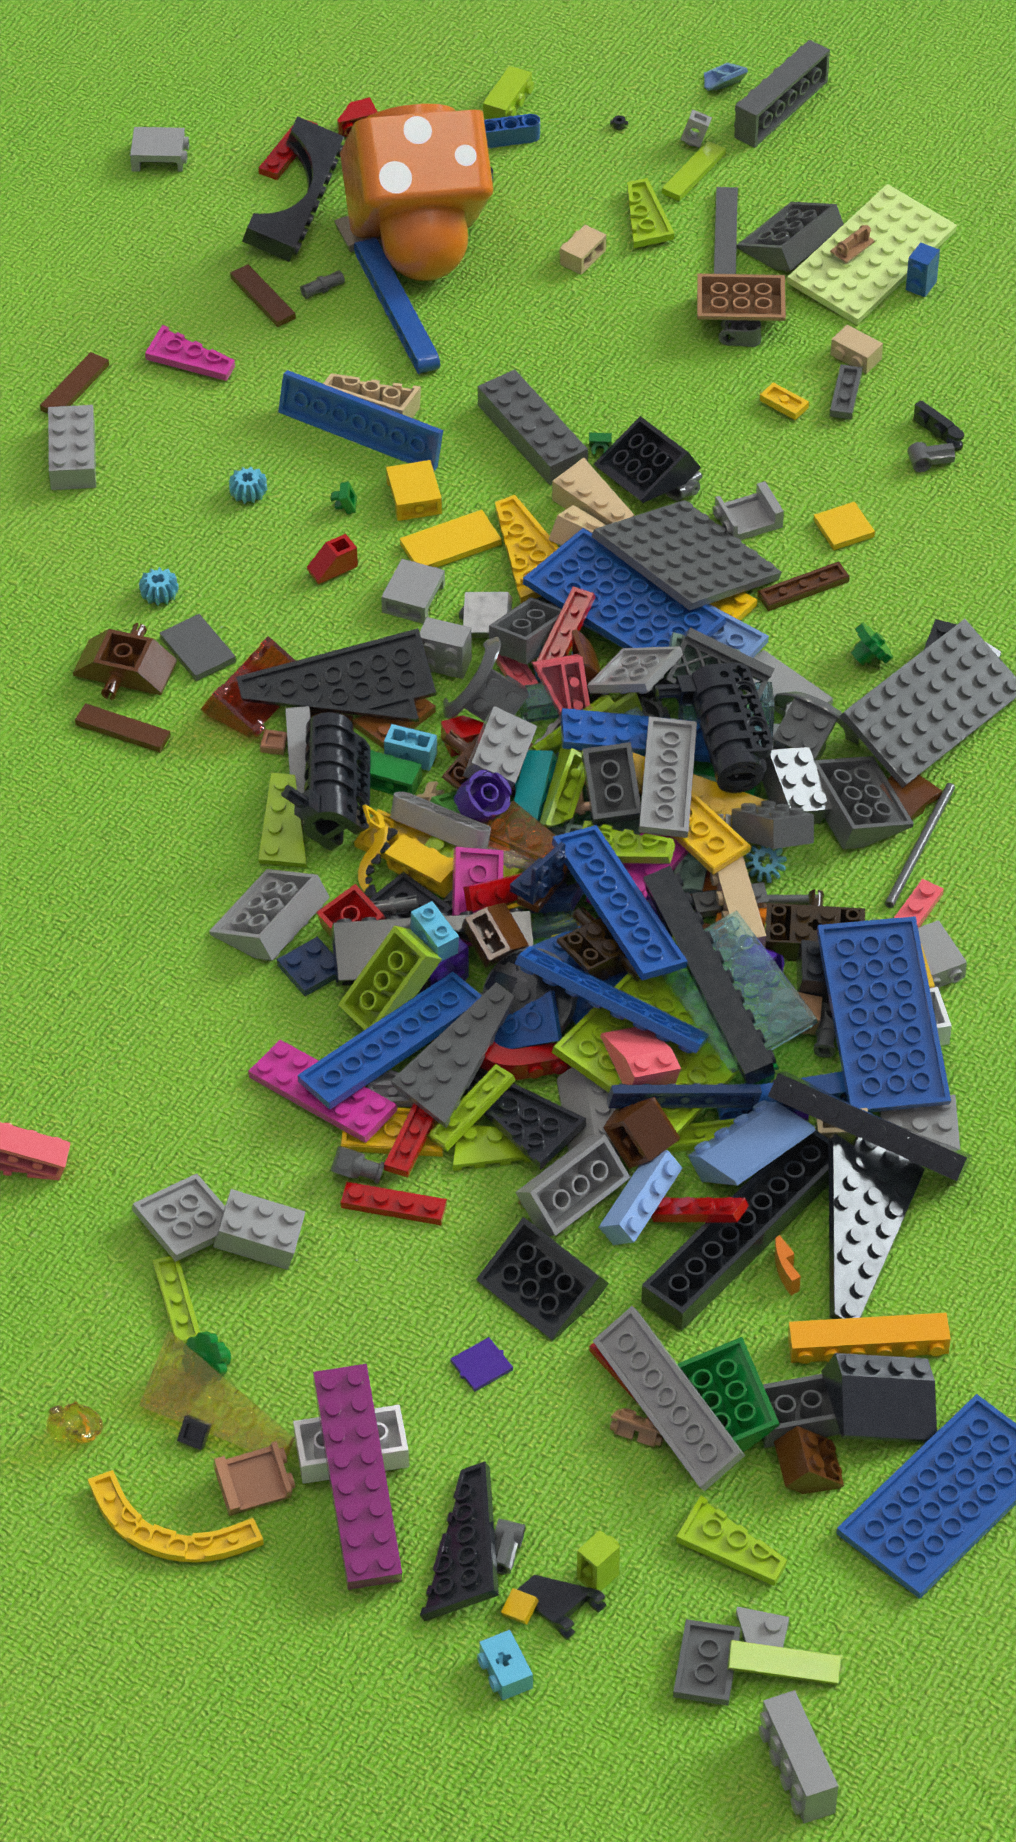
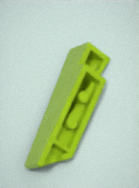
M636 692L620 694L613 700L608 695H602L583 710L637 715L642 712V707ZM561 726L533 745L531 749L553 751L556 756L559 755L562 745Z
M561 745L538 831L542 832L547 828L568 822L573 818L585 782L582 750H575L573 748L563 749Z

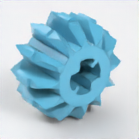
M252 466L249 469L242 467L241 471L234 470V474L229 479L231 496H234L236 501L243 500L244 504L247 501L254 503L256 499L262 500V496L267 491L265 474H262L260 469L253 470Z
M160 567L155 571L150 568L149 573H143L139 583L141 596L149 604L156 602L157 605L162 602L168 604L169 600H175L179 590L175 574L171 573L169 569L162 571Z
M753 845L751 848L755 855L751 853L746 854V858L751 860L745 863L746 868H753L749 875L753 877L758 874V882H761L763 877L766 876L767 882L771 883L770 875H774L775 878L779 879L780 874L777 870H786V867L780 864L786 861V856H779L783 852L782 848L774 850L761 846V849L758 850ZM766 857H769L772 864L762 867L760 860H765Z

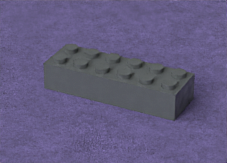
M808 40L792 56H789L782 65L775 68L773 73L764 78L755 89H752L745 98L738 101L735 106L734 138L755 148L828 82L830 49L812 40Z
M512 370L478 386V406L549 485H552L554 479L582 458H585L588 462L587 447L516 370Z

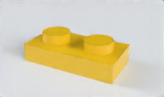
M774 382L760 394L761 402L794 420L809 408V401Z

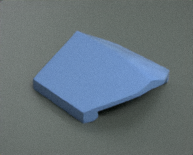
M725 63L704 73V87L708 91L728 87L742 81L748 70L746 67Z

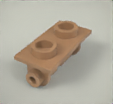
M861 225L857 231L844 241H840L830 252L845 263H848L875 242L870 237L871 228L868 225Z
M627 1408L618 1409L611 1415L613 1420L610 1430H613L614 1434L633 1439L635 1431H638V1442L652 1447L662 1445L664 1438L660 1435V1432L649 1417L638 1416L634 1410Z

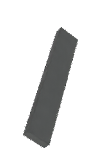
M716 187L714 274H736L738 187Z

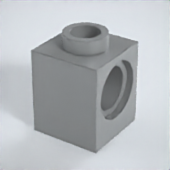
M692 110L680 140L685 141L690 146L700 148L712 117ZM691 128H696L699 132L696 133Z

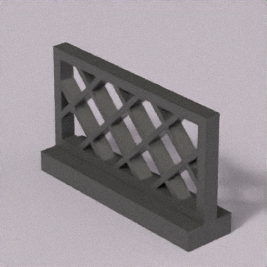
M689 628L684 632L680 644L682 653L685 647L688 646L695 650L697 659L687 662L683 653L676 664L670 668L665 679L666 682L670 684L676 683V679L673 678L676 669L684 667L686 674L692 675L688 667L689 664L699 661L700 666L703 667L705 666L703 660L711 657L716 660L717 664L743 663L748 666L752 678L761 682L757 690L759 699L761 698L775 668L695 629ZM744 690L745 693H746L745 695H749V694H750V692H748L747 690Z

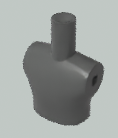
M698 471L686 484L665 494L676 501L696 495L700 490V483L697 481L702 479V474Z

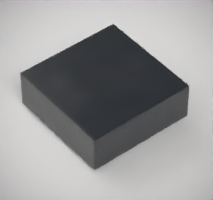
M185 1415L177 1441L203 1450L212 1424L191 1415Z

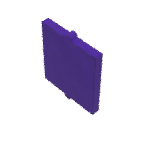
M489 1337L450 1359L451 1363L460 1373V1378L465 1379L474 1392L513 1371V1366L505 1358L504 1351L499 1350Z

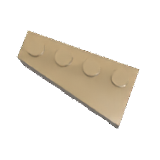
M332 373L323 383L410 418H413L420 408V386H413L412 389L403 388L400 383H393V386L382 385L380 380L371 379V381L362 382L359 377Z
M582 458L552 481V500L565 509L574 505L606 525L634 516L632 511L585 458Z
M572 505L557 515L549 540L562 546L582 528L593 534L594 529L606 524Z

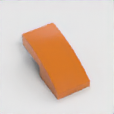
M779 1235L775 1238V1264L783 1285L789 1294L793 1295L800 1291L801 1276L793 1267L795 1253Z

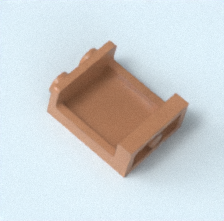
M277 1441L271 1442L269 1447L228 1459L222 1456L214 1459L213 1467L229 1516L291 1498L295 1483L291 1472H286L284 1464L287 1463V1457L284 1448L278 1447Z

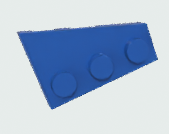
M549 991L541 998L526 1004L525 1007L513 1014H509L495 1034L494 1042L504 1048L516 1049L560 1041L562 1035L555 991Z

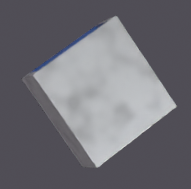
M465 592L463 626L471 627V638H489V625L512 610V596L509 592Z

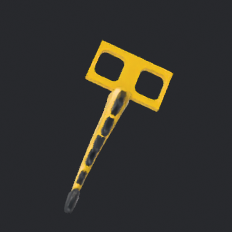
M365 804L363 805V810L367 823L378 831L374 833V842L360 862L358 881L364 894L371 898L377 893L375 885H370L373 878L368 877L375 872L372 865L381 863V854L390 848L389 841L391 839L395 841L398 839V830L395 829L392 820ZM369 813L375 817L376 823L371 820Z

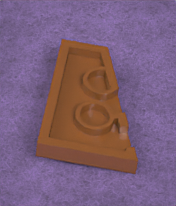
M427 699L414 701L419 722L361 716L353 719L352 724L354 728L384 749V740L391 724L415 729L436 712V706Z

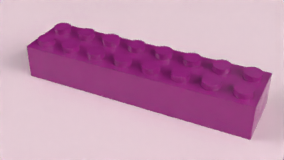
M367 1364L313 1372V1384L347 1590L401 1582L402 1568Z

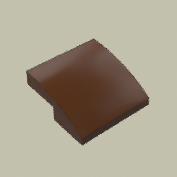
M920 775L903 788L893 776L887 779L911 819L923 814L925 807L938 800L942 794L941 789ZM882 783L880 787L892 801L886 787Z

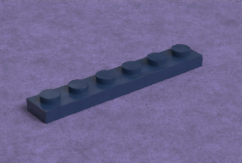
M723 1083L716 1085L618 1084L611 1086L607 1105L608 1108H623L655 1097L661 1108H753L758 1103L762 1091L760 1084L748 1083L734 1085Z

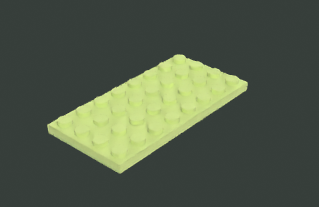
M887 184L788 276L787 283L858 325L907 278L908 258L921 242L938 249L956 232L957 225ZM861 225H868L871 228L870 237L875 242L848 263H845L830 252L840 241H844L857 231Z

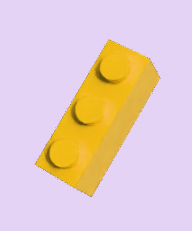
M402 834L384 853L388 869L398 874L404 871L435 894L445 898L453 889V858L440 854L435 848H429L421 844L417 839Z

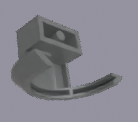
M494 637L484 642L485 653L482 662L463 692L451 702H448L447 698L443 700L445 718H454L465 708L485 721L494 706L515 715L527 699L529 693L524 685L508 675L504 677L492 669L501 648L499 637Z
M797 691L777 693L773 699L774 705L784 710H787V705H790L772 738L774 749L809 747L813 759L820 760L826 749V741L836 722L845 731V739L857 745L859 744V737L841 718L842 712L829 703L812 695Z

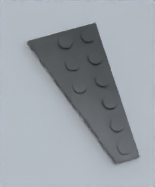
M496 982L391 1080L392 1086L447 1128L453 1111L457 1110L464 1091L469 1088L481 1066L488 1047L493 1044L495 1034L515 1003V996Z

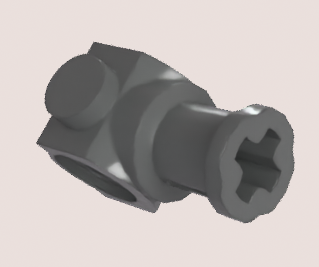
M338 1146L330 1171L358 1179L359 1176L374 1180L375 1184H379L385 1162L376 1163L365 1159V1154Z

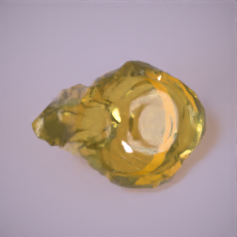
M77 1401L66 1405L64 1408L57 1405L49 1409L50 1414L46 1421V1428L51 1438L56 1442H62L67 1439L72 1443H88L95 1440L96 1436L102 1432L103 1421L100 1415L88 1406L79 1404Z

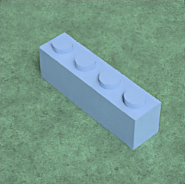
M668 1150L663 1151L651 1161L639 1165L600 1224V1230L613 1245L636 1241L682 1170L681 1165Z

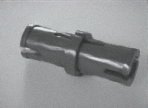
M338 270L330 275L317 277L313 282L300 286L303 297L307 299L318 293L328 292L332 287L345 283L342 272Z
M417 895L399 898L391 896L389 899L372 901L383 915L392 914V916H397L398 913L413 911L419 908Z

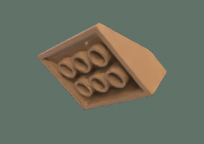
M698 274L697 319L786 321L785 275Z

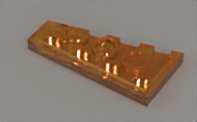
M514 800L504 813L488 825L491 827L490 841L535 861L539 857L543 859L554 849L552 839L555 835Z

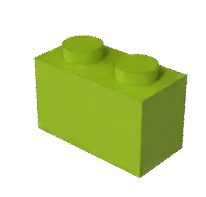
M599 1530L577 1550V1579L586 1587L602 1591L619 1575L620 1546L614 1537L607 1536Z

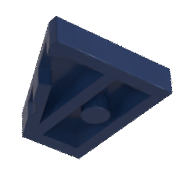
M563 881L539 913L572 911L584 892L577 882L568 885L566 881Z

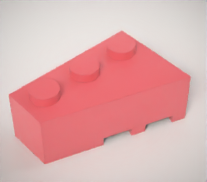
M574 654L531 662L560 717L562 708L583 710L590 705L582 656Z
M0 1122V1171H3V1175L11 1176L12 1172L27 1173L28 1178L60 1180L66 1166L71 1142L62 1140L59 1137L40 1134L34 1130L19 1128L10 1123Z

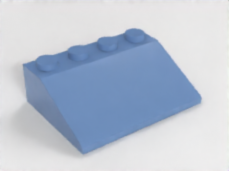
M763 1100L753 1106L754 1110L750 1113L742 1114L733 1120L734 1124L730 1127L716 1131L714 1138L694 1147L695 1151L689 1154L688 1157L702 1182L738 1186L812 1134L816 1129L780 1103Z

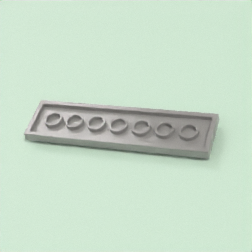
M633 1306L593 1340L702 1490H707L745 1456Z

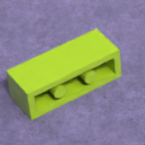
M509 66L483 102L484 120L515 116L517 109L523 106L527 95L533 91L532 72Z

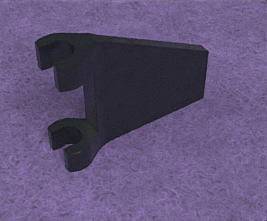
M533 1575L517 1589L537 1597L539 1602L535 1611L549 1621L566 1640L575 1634V1631L571 1628L574 1626V1622L569 1617L581 1606L588 1602L598 1613L607 1606L603 1602L606 1596L600 1590L538 1575Z

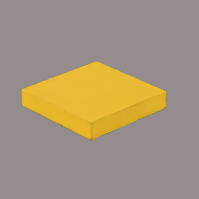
M855 502L814 514V522L833 550L875 536L874 529Z

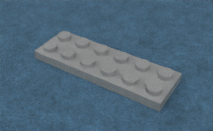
M649 716L639 822L640 833L688 837L697 722Z

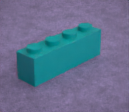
M528 750L520 770L519 780L515 783L516 794L514 801L510 804V819L505 825V834L513 845L538 846L541 831H538V827L557 762V757L553 751Z

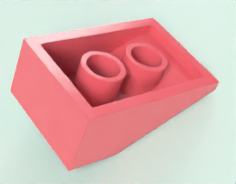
M632 1027L601 1033L600 1037L622 1084H676L681 1067L672 1049L664 1041L658 1039L655 1036L656 1033L648 1029L643 1031Z

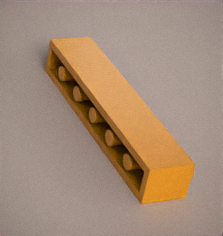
M947 1313L789 1322L788 1327L791 1363L802 1364L816 1361L829 1362L835 1353L893 1357L905 1356L909 1358L918 1355L940 1356L942 1354H949L951 1341Z

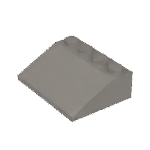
M266 869L213 926L209 933L211 936L254 958L273 960L294 939L299 930L307 925L309 919L323 907V904L330 897L319 876L316 874Z

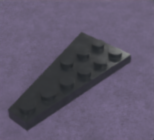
M479 1067L469 1088L464 1091L463 1095L466 1096L489 1071ZM514 1083L484 1113L540 1170L586 1126L585 1117Z
M485 1461L460 1471L453 1496L455 1499L454 1508L447 1517L448 1529L442 1535L433 1567L435 1575L432 1585H428L426 1592L428 1600L426 1607H422L420 1613L424 1621L499 1596L490 1467Z

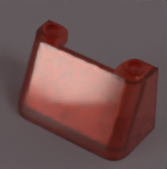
M267 636L261 642L258 649L249 656L238 670L213 692L200 710L208 717L249 738L253 735L257 738L266 728L263 724L280 706L242 701L236 677L296 660L273 639Z

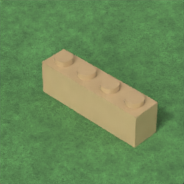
M742 856L714 875L710 872L712 886H716L718 890L716 891L718 906L722 905L723 908L721 913L723 925H728L729 928L727 932L728 942L730 946H734L736 955L743 954L747 944L764 949L766 945V933Z

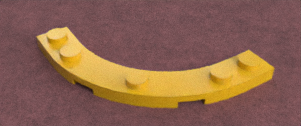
M113 1470L88 1479V1485L108 1524L128 1543L151 1555L180 1562H208L235 1556L264 1545L263 1537L254 1518L216 1531L193 1533L192 1536L180 1535L176 1531L156 1524L153 1526L146 1522L142 1515L126 1499Z

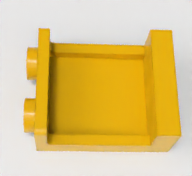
M430 460L386 467L387 485L391 488L395 502L397 521L442 514V498Z

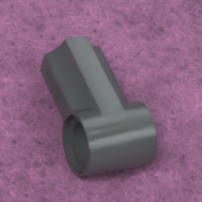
M916 442L910 445L907 450L913 469L917 472L927 471L932 465L955 462L953 443L927 446L923 442Z
M498 1519L495 1529L497 1574H511L517 1549H520L522 1545L525 1524Z

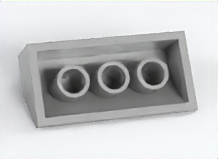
M573 1067L557 1077L560 1104L562 1107L585 1117L586 1126L567 1144L568 1152L590 1135H606L618 1157H621L603 1128L613 1111L616 1110V1108H608L607 1098L609 1093Z

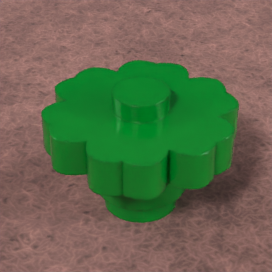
M864 622L855 628L861 640L854 645L851 654L861 665L870 663L876 657L885 664L894 658L891 650L885 644V639L878 632H874Z
M208 1331L199 1332L196 1336L189 1337L183 1347L186 1356L183 1358L182 1363L185 1367L186 1375L193 1376L194 1384L203 1387L213 1385L217 1381H222L227 1372V1366L231 1362L230 1350L223 1342H218V1337L215 1333Z

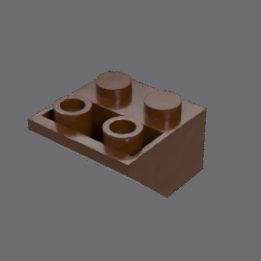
M505 903L485 907L466 917L463 921L462 928L485 968L498 963L502 958L514 951L529 947L527 940Z
M655 1097L613 1111L603 1127L628 1168L651 1161L680 1139Z
M796 1426L774 1441L786 1488L801 1494L839 1489L844 1486L842 1469L838 1463L836 1447L832 1440Z

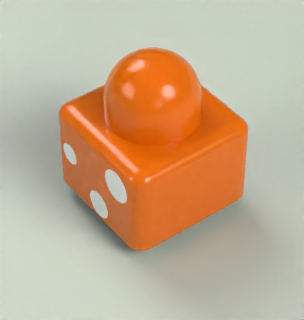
M412 104L385 109L365 119L356 121L340 152L351 232L360 238L381 236L383 250L390 264L399 273L410 279L432 281L448 275L462 261L468 246V228L476 222L493 194L483 111H456L454 108L442 104Z

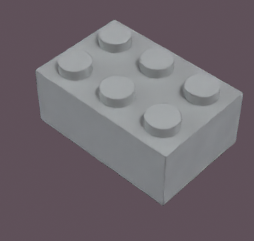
M494 706L484 721L463 776L470 778L480 770H488V772L492 773L497 772L507 780L512 789L537 726Z
M231 1189L213 1247L288 1270L296 1249L305 1211Z

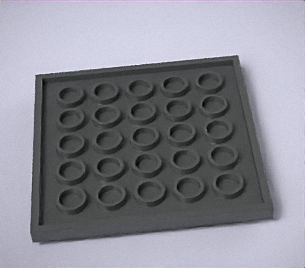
M685 500L596 528L592 534L595 540L688 610L779 580L782 573L773 563L766 561L755 550L743 544L739 538L734 537L730 533L727 534L723 526L716 524L708 515L701 513L690 502Z

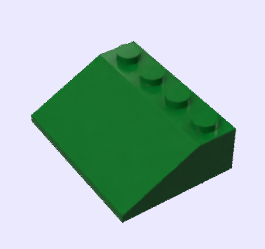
M743 1337L678 1363L683 1373L742 1452H745L780 1426Z

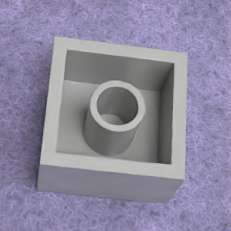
M426 617L420 631V636L430 672L463 679L472 660L471 627Z

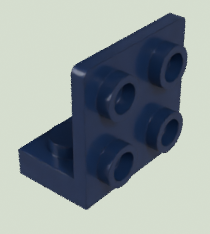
M560 842L543 859L539 857L510 884V892L522 897L532 905L540 898H544L555 884L558 885L564 878L563 869L566 859V844Z

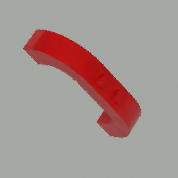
M493 1042L488 1047L485 1058L480 1068L490 1071L497 1064L514 1075L516 1080L535 1079L550 1074H563L572 1067L552 1053L554 1046L558 1042L520 1049L504 1048Z

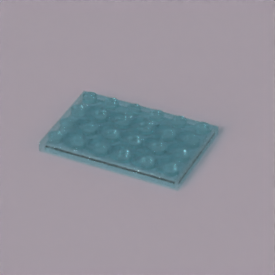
M737 910L704 929V931L709 930L714 940L712 946L715 951H720L724 959L722 966L725 971L730 970L735 981L732 984L735 990L740 989L745 1000L744 1008L751 1010L756 1022L753 1024L755 1029H761L766 1043H764L766 1050L777 1048L818 1023L810 1008ZM684 968L661 975L700 1030L710 1034L708 1041L733 1074L739 1069L687 969Z

